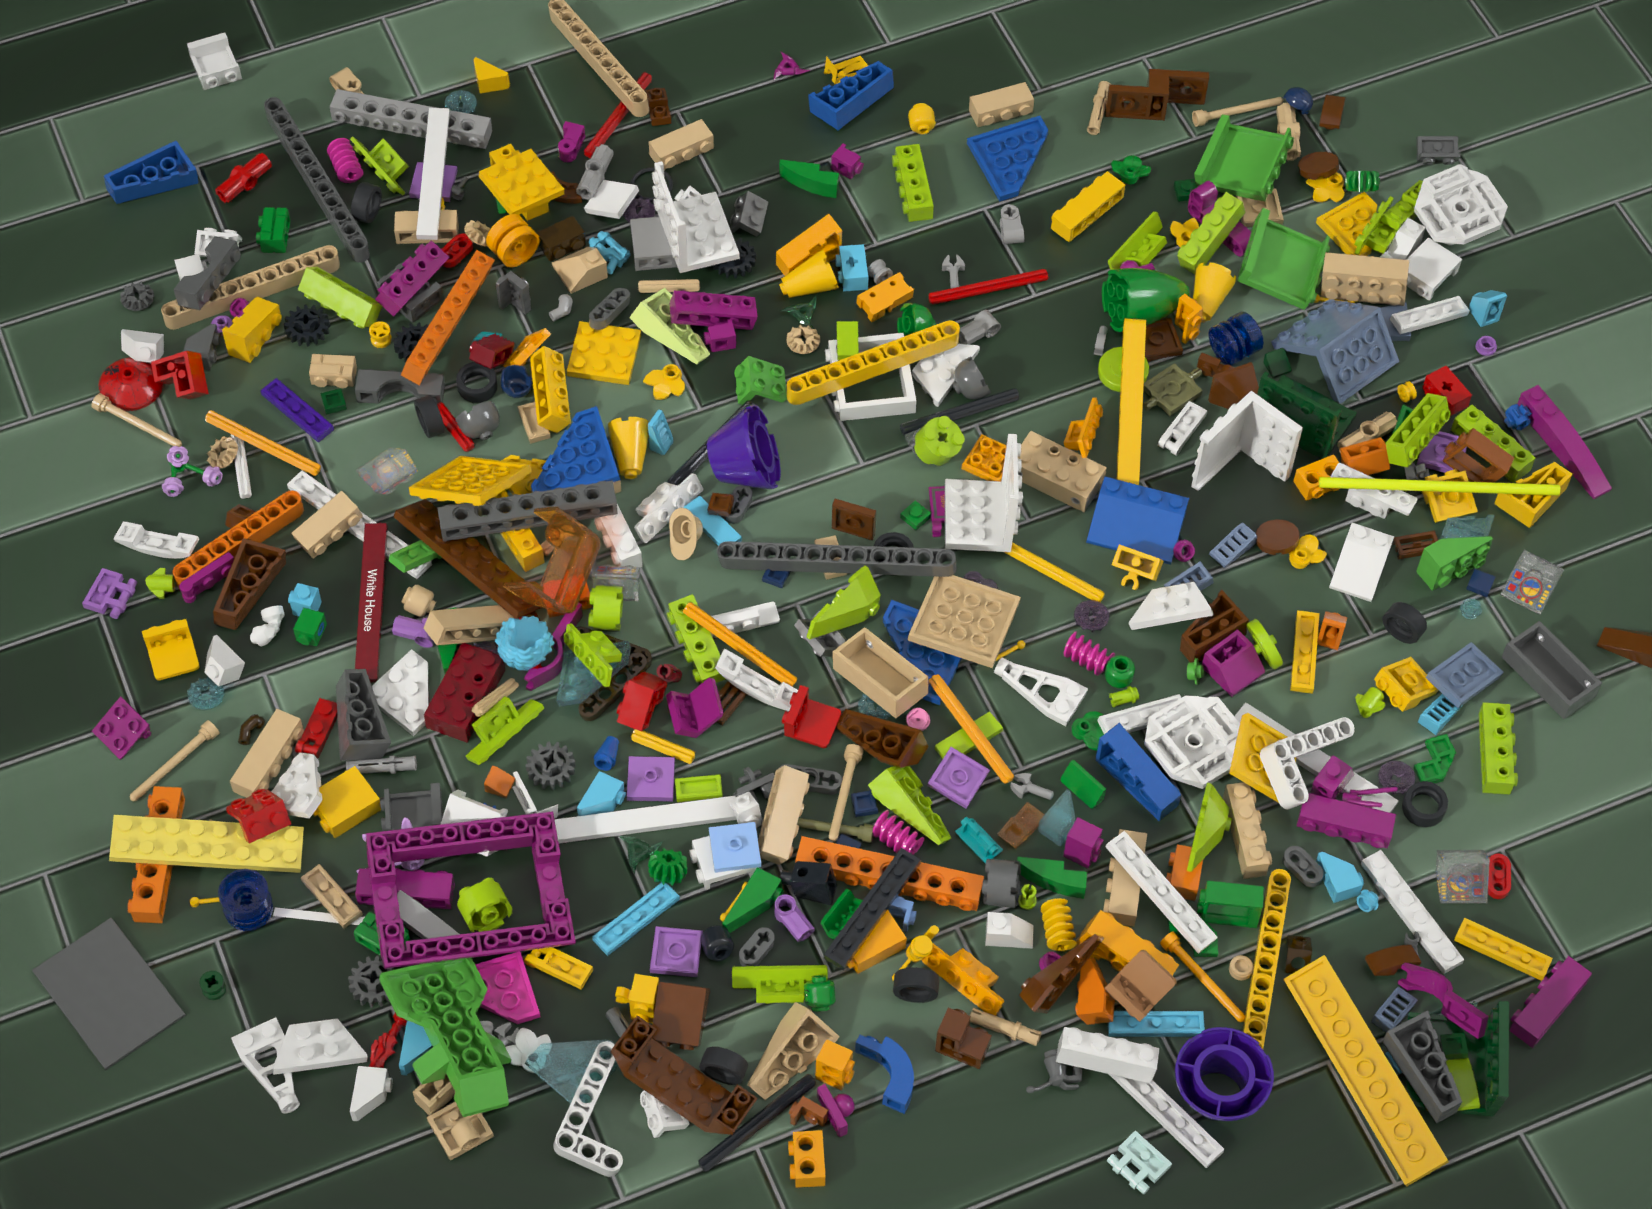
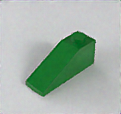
M757 867L724 919L722 926L726 927L729 933L770 909L776 899L783 894L782 879Z

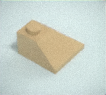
M586 247L552 262L553 268L571 294L608 278L607 263L598 249L594 247Z

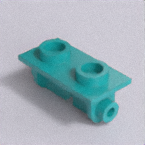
M965 817L961 821L962 826L955 831L985 864L987 859H992L1003 851L973 818Z

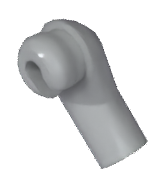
M562 294L559 297L558 308L549 312L552 321H556L571 312L573 301L570 295Z

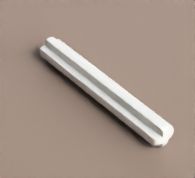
M231 434V438L238 445L237 455L234 460L239 494L242 499L250 498L252 493L244 440Z

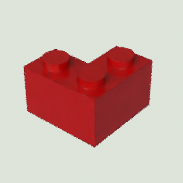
M184 351L151 361L155 382L163 384L174 383L178 398L191 400L209 394L201 353Z
M645 671L627 681L623 688V693L625 694L623 702H620L616 712L619 715L617 722L641 732L648 728L655 706L663 701L668 682Z

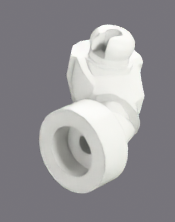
M272 606L261 611L263 621L268 624L253 628L250 635L252 643L264 646L276 636V633L280 630L281 620L285 616L283 606Z

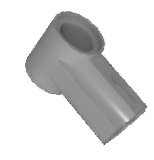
M983 310L976 315L974 321L960 328L959 341L962 344L970 345L984 336L987 338L992 337L1000 330L1001 324L988 310Z

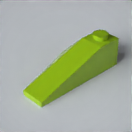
M864 565L848 580L850 585L845 590L840 588L831 605L827 603L812 619L806 638L810 640L864 622L867 618L874 616L878 612L881 594L867 566Z
M892 766L887 768L868 784L872 790V795L936 844L940 845L951 839L940 816L931 810L930 805L932 801L930 797H924L920 789L923 787V784L910 766L902 768Z
M1211 783L1206 784L1187 867V871L1190 872L1222 840L1224 830L1229 831L1232 818L1228 817V805Z

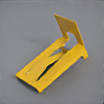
M826 56L824 74L832 73V81L834 84H838L840 79L846 76L852 77L857 75L856 72L848 73L854 70H861L868 65L861 56L835 65Z

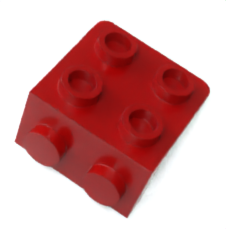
M800 685L798 692H793L790 710L785 711L782 718L784 735L821 748H827L841 717V710L810 700L809 688Z
M258 789L251 796L245 799H236L231 802V805L226 807L227 813L239 821L245 840L249 844L291 825L283 799L269 790Z

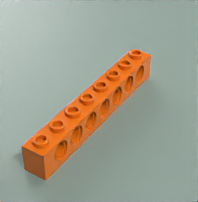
M476 250L407 359L401 376L420 386L489 275L495 261L493 258Z
M802 836L795 863L797 861L817 862V859H824L826 861L822 863H830L832 865L836 880L843 881L851 886L861 885L872 889L895 856ZM921 862L911 876L916 882H907L898 894V896H911L919 901H934L942 906H956L964 911H977L984 876ZM844 863V864H847L848 866L845 867V868H842V867H840V866H838V865ZM867 868V869H870L871 871L868 872V873H865V872H862L861 870ZM935 883L938 884L939 887L933 888L930 886V884ZM958 888L961 889L962 892L956 893L953 891V889Z

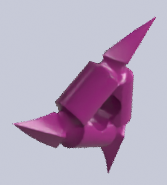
M781 52L783 60L775 70L773 81L781 74L797 75L810 70L799 69L793 58Z

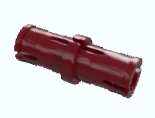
M661 664L657 668V675L666 682H679L682 678L681 670L672 664Z

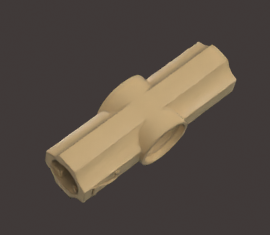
M1283 103L1277 106L1276 110L1278 119L1277 134L1285 135L1287 128H1291V137H1294L1292 148L1287 151V160H1295L1301 154L1299 143L1300 124L1296 122L1294 107L1290 106L1289 103Z
M1386 411L1372 421H1364L1359 429L1338 441L1337 447L1339 452L1340 448L1379 437L1382 438L1395 428L1396 416L1392 412Z

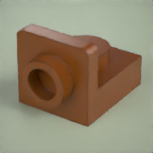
M802 1096L799 1103L795 1101L789 1111V1115H791L790 1124L794 1126L802 1115L805 1120L813 1125L819 1124L824 1126L828 1120V1110Z

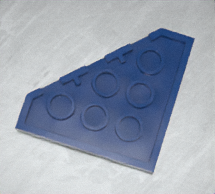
M1041 116L967 138V145L999 202L1019 195L1048 136V128Z
M597 406L575 414L568 431L565 430L557 443L558 447L553 455L550 454L542 467L541 474L531 484L532 492L573 487L579 484H593L599 481L613 480V482L621 480Z
M891 600L883 616V623L897 652L928 676V694L922 699L940 705L942 700L929 684V679L933 675L939 674L949 687L962 658L908 641V635L919 610Z

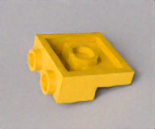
M1457 469L1445 472V476L1438 477L1437 474L1425 477V480L1469 482L1466 471L1458 472ZM1422 491L1426 505H1430L1435 523L1478 512L1472 493Z
M1412 657L1382 667L1374 678L1377 688L1384 691L1390 697L1391 704L1394 707H1398L1402 712L1416 707L1421 700L1436 695L1439 691L1426 679L1427 674Z

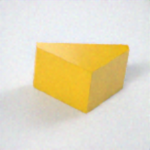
M477 57L473 59L480 93L504 90L510 87L509 74Z

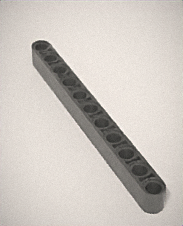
M277 97L268 98L264 102V108L269 124L351 258L355 262H365L370 256L366 237L282 101Z
M732 541L722 542L717 547L719 562L726 569H770L771 571L854 574L865 565L869 568L871 574L949 577L957 571L955 553L949 549ZM726 554H732L729 557H724ZM770 555H775L773 558H767ZM791 556H797L795 559H789ZM813 557H819L816 560H811ZM837 557L841 558L840 560H837V561H834V560H833L834 558H837ZM857 558H862L861 561H854ZM879 559H884L883 562H876ZM900 560H907L904 563H899ZM925 560H926V561H929V562L926 563V564H921V563H920V562L925 561ZM945 561L951 562L950 564H947V565L942 564V563L945 562Z

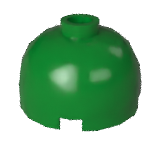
M906 303L901 307L900 311H903L902 317H898V333H903L904 336L936 325L930 310L925 306L917 303Z

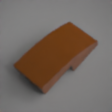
M665 88L645 90L652 126L672 124Z
M1325 96L1320 127L1329 130L1340 128L1346 97Z
M1412 945L1385 948L1368 954L1365 957L1374 976L1395 975L1404 963L1416 966L1421 964V960Z

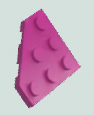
M520 951L475 964L488 989L480 1005L481 1008L516 1024L540 1018V1012Z

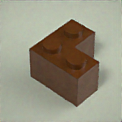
M948 1007L937 1031L935 1052L980 1069L990 1047L992 1035L982 1028L970 1027L971 1016L967 1015L963 1010Z

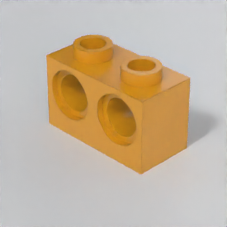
M1335 455L1296 469L1293 482L1306 501L1312 498L1317 499L1324 493L1340 489L1319 488V477H1331L1330 475H1332L1339 463Z
M826 1039L816 1058L815 1079L842 1091L845 1083L849 1084L854 1075V1070H852L855 1061L852 1060L853 1051Z
M822 1130L793 1132V1141H788L789 1156H794V1164H790V1179H795L796 1188L825 1186ZM803 1144H808L812 1148L808 1151H804L800 1149V1146ZM809 1167L813 1172L811 1174H804L801 1170Z

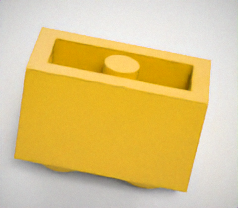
M1119 544L1112 565L1129 571L1128 575L1122 579L1121 584L1126 586L1127 581L1132 579L1134 581L1132 589L1137 590L1139 587L1138 576L1157 581L1164 561Z
M635 974L631 990L625 987H617L615 994L616 1002L630 1004L631 1020L639 1016L646 1022L653 1023L659 978Z

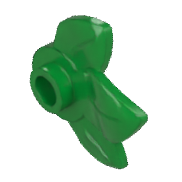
M1135 155L1125 157L1124 161L1113 160L1111 163L1112 170L1120 174L1122 182L1126 184H1135L1140 177L1147 176L1151 172V167L1142 165L1141 159Z
M1092 711L1086 713L1083 718H1078L1073 722L1072 734L1076 739L1083 740L1088 748L1097 751L1099 738L1104 735L1097 720L1103 714Z

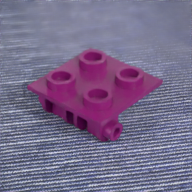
M121 696L92 730L120 760H122L139 738L147 739L151 735L150 725Z

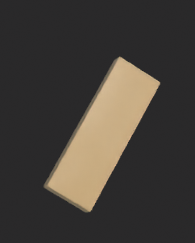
M320 864L301 877L306 887L344 929L363 915L358 906Z

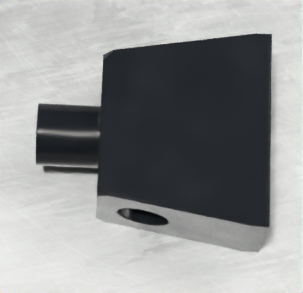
M797 861L793 871L782 870L780 875L782 884L791 885L797 898L832 905L837 882L830 863Z

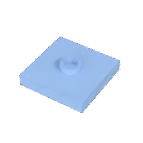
M755 822L709 827L715 873L761 867Z

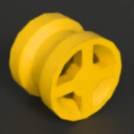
M379 321L370 326L369 334L372 345L377 348L389 346L392 341L389 325Z

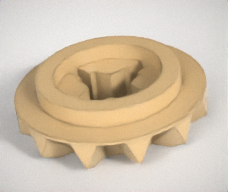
M471 220L464 228L466 235L474 243L487 246L486 238L491 228L487 227L486 224H481L480 221L475 222Z
M800 324L798 328L792 327L791 332L787 333V345L796 353H811L820 344V335H818L816 329H811L809 325L802 327ZM801 335L806 338L805 344L801 339Z
M225 436L221 440L216 439L215 444L210 446L211 451L207 453L209 456L207 461L212 467L217 466L219 469L227 467L237 455L238 445L236 441L231 437L227 438Z

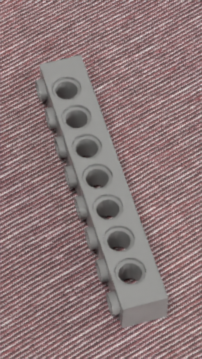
M340 89L336 90L330 104L331 117L334 121L426 138L429 108H436ZM450 110L447 142L486 149L492 133L491 118Z

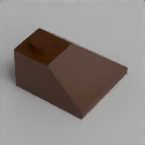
M1252 362L1213 375L1208 398L1209 402L1229 409L1234 403L1238 404L1250 391L1257 394L1259 386Z

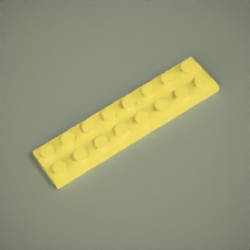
M114 815L109 861L300 873L304 827L286 826L249 844L245 840L240 823Z

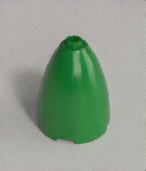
M1142 268L1113 269L1108 271V279L1102 284V303L1104 312H1108L1111 317V328L1116 332H1123L1125 318L1146 320V326L1177 310L1179 298L1184 294L1189 296L1190 291L1183 281L1163 272Z

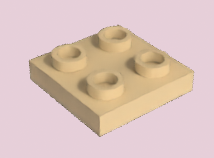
M456 1102L426 1117L450 1161L494 1137L482 1113L463 1117Z

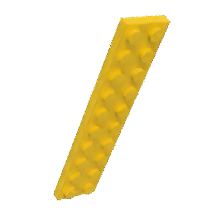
M1323 955L1284 978L1285 983L1405 1186L1411 1185L1449 1163L1326 956Z

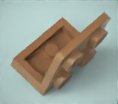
M1140 950L1104 989L1127 1010L1129 1015L1140 1022L1174 987L1176 979L1146 950Z

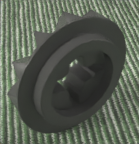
M132 282L131 286H125L124 291L120 292L122 305L132 311L146 309L154 300L153 290L149 284L144 285L142 282L139 284ZM136 292H137V293L139 294V296H140V297H139V300H137V298H135V296H134V294H135Z

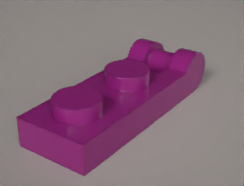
M230 552L180 583L182 597L186 603L194 602L196 595L206 589H210L215 583L228 576L234 561V557Z

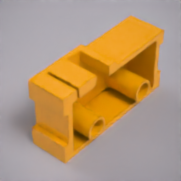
M900 272L857 295L856 304L864 309L871 322L883 317L886 308L890 313L893 308L913 298L914 289L906 284Z

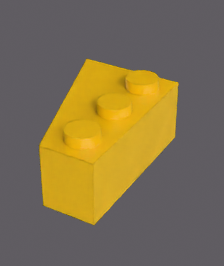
M1554 462L1533 472L1531 476L1525 479L1517 480L1516 483L1560 485L1561 495L1567 489L1572 473ZM1498 494L1494 504L1530 528L1559 496Z

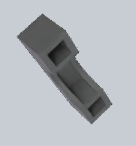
M214 236L205 248L209 266L198 274L184 276L173 289L179 306L201 310L236 262L239 261L241 255L237 241Z
M359 369L355 387L357 402L379 404L386 395L396 391H404L413 394L417 399L431 395L436 404L439 402L443 403L445 391L444 376L437 373L426 374L419 386L401 376L402 372Z

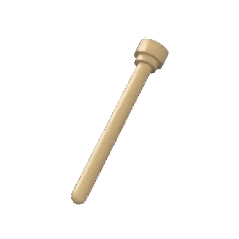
M1276 97L1211 112L1203 111L1202 109L1192 112V120L1196 127L1203 126L1209 120L1220 118L1222 114L1230 116L1281 105L1283 98Z
M99 393L93 399V409L99 412L108 411L172 446H182V442L179 439L111 404L107 396Z
M209 720L200 726L199 734L134 790L129 796L130 800L137 801L205 740H213L218 736L220 732Z
M849 744L845 749L844 757L847 764L829 833L831 841L838 839L855 765L862 760L864 750L859 745Z

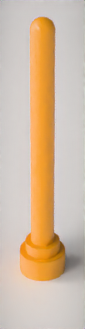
M1172 931L1167 934L1160 942L1165 951L1174 952L1238 1022H1244V1013L1181 947L1180 938L1175 932Z

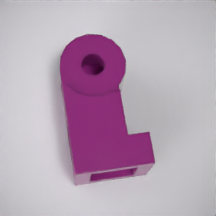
M565 121L563 125L564 139L558 143L559 158L563 162H572L576 159L584 142L585 127Z

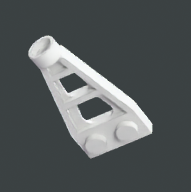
M1003 657L999 660L994 670L995 674L1001 676L1005 682L1045 716L1064 726H1067L1088 691V688L1069 678L1014 664ZM1022 675H1027L1037 680L1032 690L1019 683ZM1042 685H1051L1060 690L1054 702H1047L1039 695L1038 691Z
M275 1017L231 1039L242 1063L278 1103L281 1112L286 1114L296 1110L300 1105L295 1095L292 1072L284 1073L285 1083L274 1087L267 1078L268 1075L273 1074L274 1064L262 1067L255 1059V1055L272 1047L276 1049L277 1055L279 1053L285 1035Z

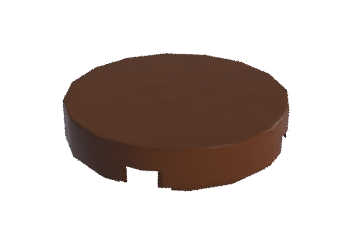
M1314 152L1304 156L1299 161L1298 168L1301 176L1307 179L1316 180L1321 176L1328 178L1339 170V159L1330 152Z
M1270 520L1261 524L1257 529V546L1263 552L1270 555H1276V553H1281V555L1288 554L1299 545V530L1289 521Z

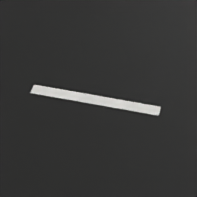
M276 907L273 916L338 923L330 913ZM359 917L351 924L359 925L365 917Z

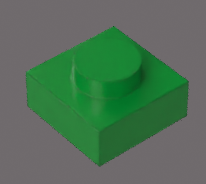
M915 500L901 512L900 518L917 530L931 518V512Z

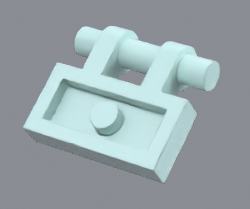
M1134 1131L1119 1146L1118 1151L1124 1155L1120 1160L1114 1154L1107 1159V1162L1113 1167L1112 1170L1118 1175L1121 1174L1130 1182L1129 1185L1134 1190L1138 1189L1143 1195L1150 1188L1144 1182L1145 1178L1148 1177L1153 1183H1156L1172 1165L1167 1158L1137 1131ZM1130 1162L1140 1170L1137 1174L1127 1167Z

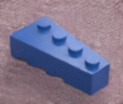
M877 61L856 71L857 75L852 77L846 76L840 79V83L834 86L829 84L823 87V91L817 94L815 92L808 94L810 112L835 129H841L894 88L892 69Z
M177 141L104 175L106 189L116 204L199 183L197 169Z
M1120 722L1099 738L1095 760L1158 821L1179 806L1181 798L1179 789L1168 780Z

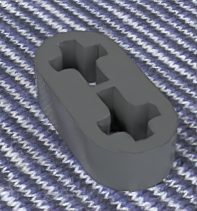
M739 485L733 490L731 495H734L735 500L731 512H734L735 508H737V513L730 514L729 517L724 516L727 522L732 524L738 523L746 514L753 499L752 490L748 486ZM746 494V496H744L742 500L739 501V496Z
M759 928L739 951V962L742 966H758L773 948L775 936L771 929ZM767 936L768 942L763 941L762 944L759 946L760 937L765 938ZM755 950L754 960L752 958L746 960L745 954L751 955Z

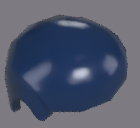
M1301 87L1290 88L1283 96L1290 106L1302 110L1303 115H1307L1313 106L1312 95Z
M519 365L507 366L502 371L501 388L512 398L525 397L532 390L533 379L532 376L527 374L525 367Z

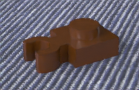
M1201 353L1198 358L1197 367L1205 376L1213 377L1215 374L1234 368L1231 365L1221 364L1220 359L1205 353Z

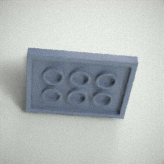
M1334 299L1326 300L1321 307L1309 312L1307 317L1295 322L1291 328L1279 333L1278 337L1271 341L1274 349L1284 348L1285 351L1316 356L1332 399L1339 404L1399 362L1380 307L1363 305L1361 303L1356 304Z

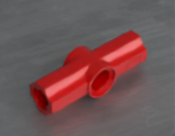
M259 153L244 166L237 165L231 171L230 177L215 189L216 194L226 203L230 202L243 190L249 191L253 189L257 179L272 167L271 161L265 154Z

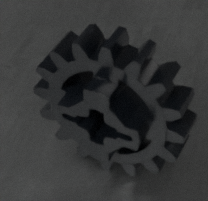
M742 238L735 241L740 259L714 265V270L719 269L720 275L726 273V278L733 275L736 279L738 274L744 277L745 271L751 273L752 267H755L756 252H754V246L749 247L748 241L742 243Z
M305 304L303 309L297 306L296 312L290 310V317L285 316L286 323H283L286 337H290L292 343L298 341V346L306 343L308 347L310 342H314L317 345L318 339L325 340L324 334H329L330 321L328 314L324 313L322 308L316 310V305L308 308L307 304Z
M418 322L417 326H413L410 323V328L407 329L403 326L402 333L396 332L397 338H394L393 341L394 350L398 354L399 359L404 358L406 363L428 328V324L421 327L420 322Z

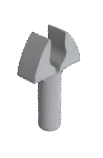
M948 255L943 261L942 271L950 272L951 288L959 287L958 271H964L965 264L956 255V263L953 266L949 262L950 257Z
M1101 326L1099 329L1094 355H1103L1108 331L1106 326Z
M1020 773L1014 775L1015 781L1024 784L1019 786L1011 782L1010 787L1019 798L1022 799L1024 793L1028 792L1049 800L1053 798V791L1032 784L1030 781L1032 774Z
M511 1022L503 1024L494 1030L495 1035L499 1037V1040L503 1042L505 1047L507 1045H516L515 1039L519 1031L518 1027L511 1036L505 1037V1034L511 1028Z

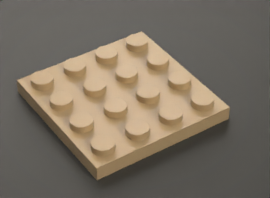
M954 575L949 577L934 576L908 635V641L993 668L1021 597Z

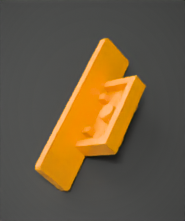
M1097 397L1092 398L1085 420L1071 421L1064 440V447L1075 451L1080 450L1082 458H1087L1089 450L1092 449V441L1096 437V429L1099 428L1100 417L1103 416V408L1101 404H1098Z
M932 943L931 953L924 957L922 962L985 1013L997 1016L1004 1003V999L991 990L990 987L996 984L999 976L963 948L949 956Z

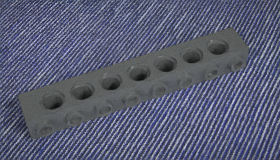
M613 480L599 481L586 485L579 484L573 487L555 488L547 491H534L521 495L514 494L502 498H491L481 506L463 503L438 507L443 541L618 514Z

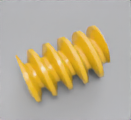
M1062 898L1048 900L1041 906L1047 946L1055 951H1066L1077 946V942L1073 940L1076 936L1072 932L1074 925L1070 923L1073 919L1069 915L1071 908L1065 906L1068 900Z

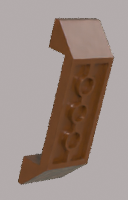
M636 1016L611 1049V1053L624 1077L704 1132L733 1135L758 1098L738 1084L732 1093L652 1039L657 1029L639 1016Z

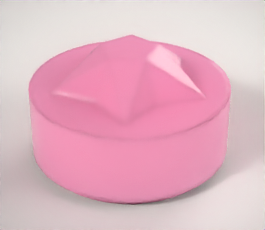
M914 708L907 714L906 722L909 727L923 731L930 724V716L924 709Z

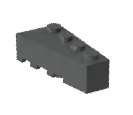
M345 669L336 684L340 761L382 759L391 744V740L366 669Z
M1427 1010L1387 1031L1382 1043L1434 1121L1438 1123L1457 1113L1462 1100L1452 1073L1449 1072L1445 1054L1441 1051L1437 1033L1432 1027L1431 1017Z

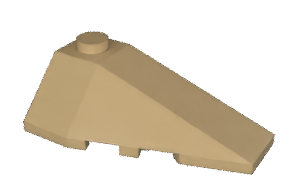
M795 1002L779 1023L747 1085L766 1100L788 1084L790 1078L797 1073L807 1070V1066L816 1060L826 1039L835 1043L840 1036L812 1011Z

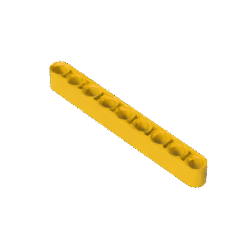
M1125 318L1123 326L1116 479L1139 485L1146 320Z
M945 321L793 377L787 382V400L793 405H800L954 348L959 343V324L955 321Z
M1283 869L1274 870L1267 884L1242 1032L1258 1041L1262 1049L1264 1047L1291 882L1289 873ZM1274 882H1281L1283 885L1279 886ZM1271 902H1276L1280 906H1274ZM1267 923H1274L1277 927H1271ZM1264 944H1271L1273 948H1268ZM1265 964L1270 969H1264L1260 965ZM1256 986H1263L1266 990H1259ZM1253 1007H1259L1263 1011L1257 1012L1253 1009ZM1249 1029H1257L1259 1033L1254 1034Z

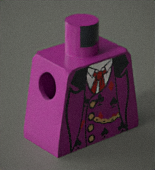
M1334 755L1331 756L1314 779L1311 794L1336 799L1354 776L1352 767ZM1321 788H1324L1327 793L1323 792Z

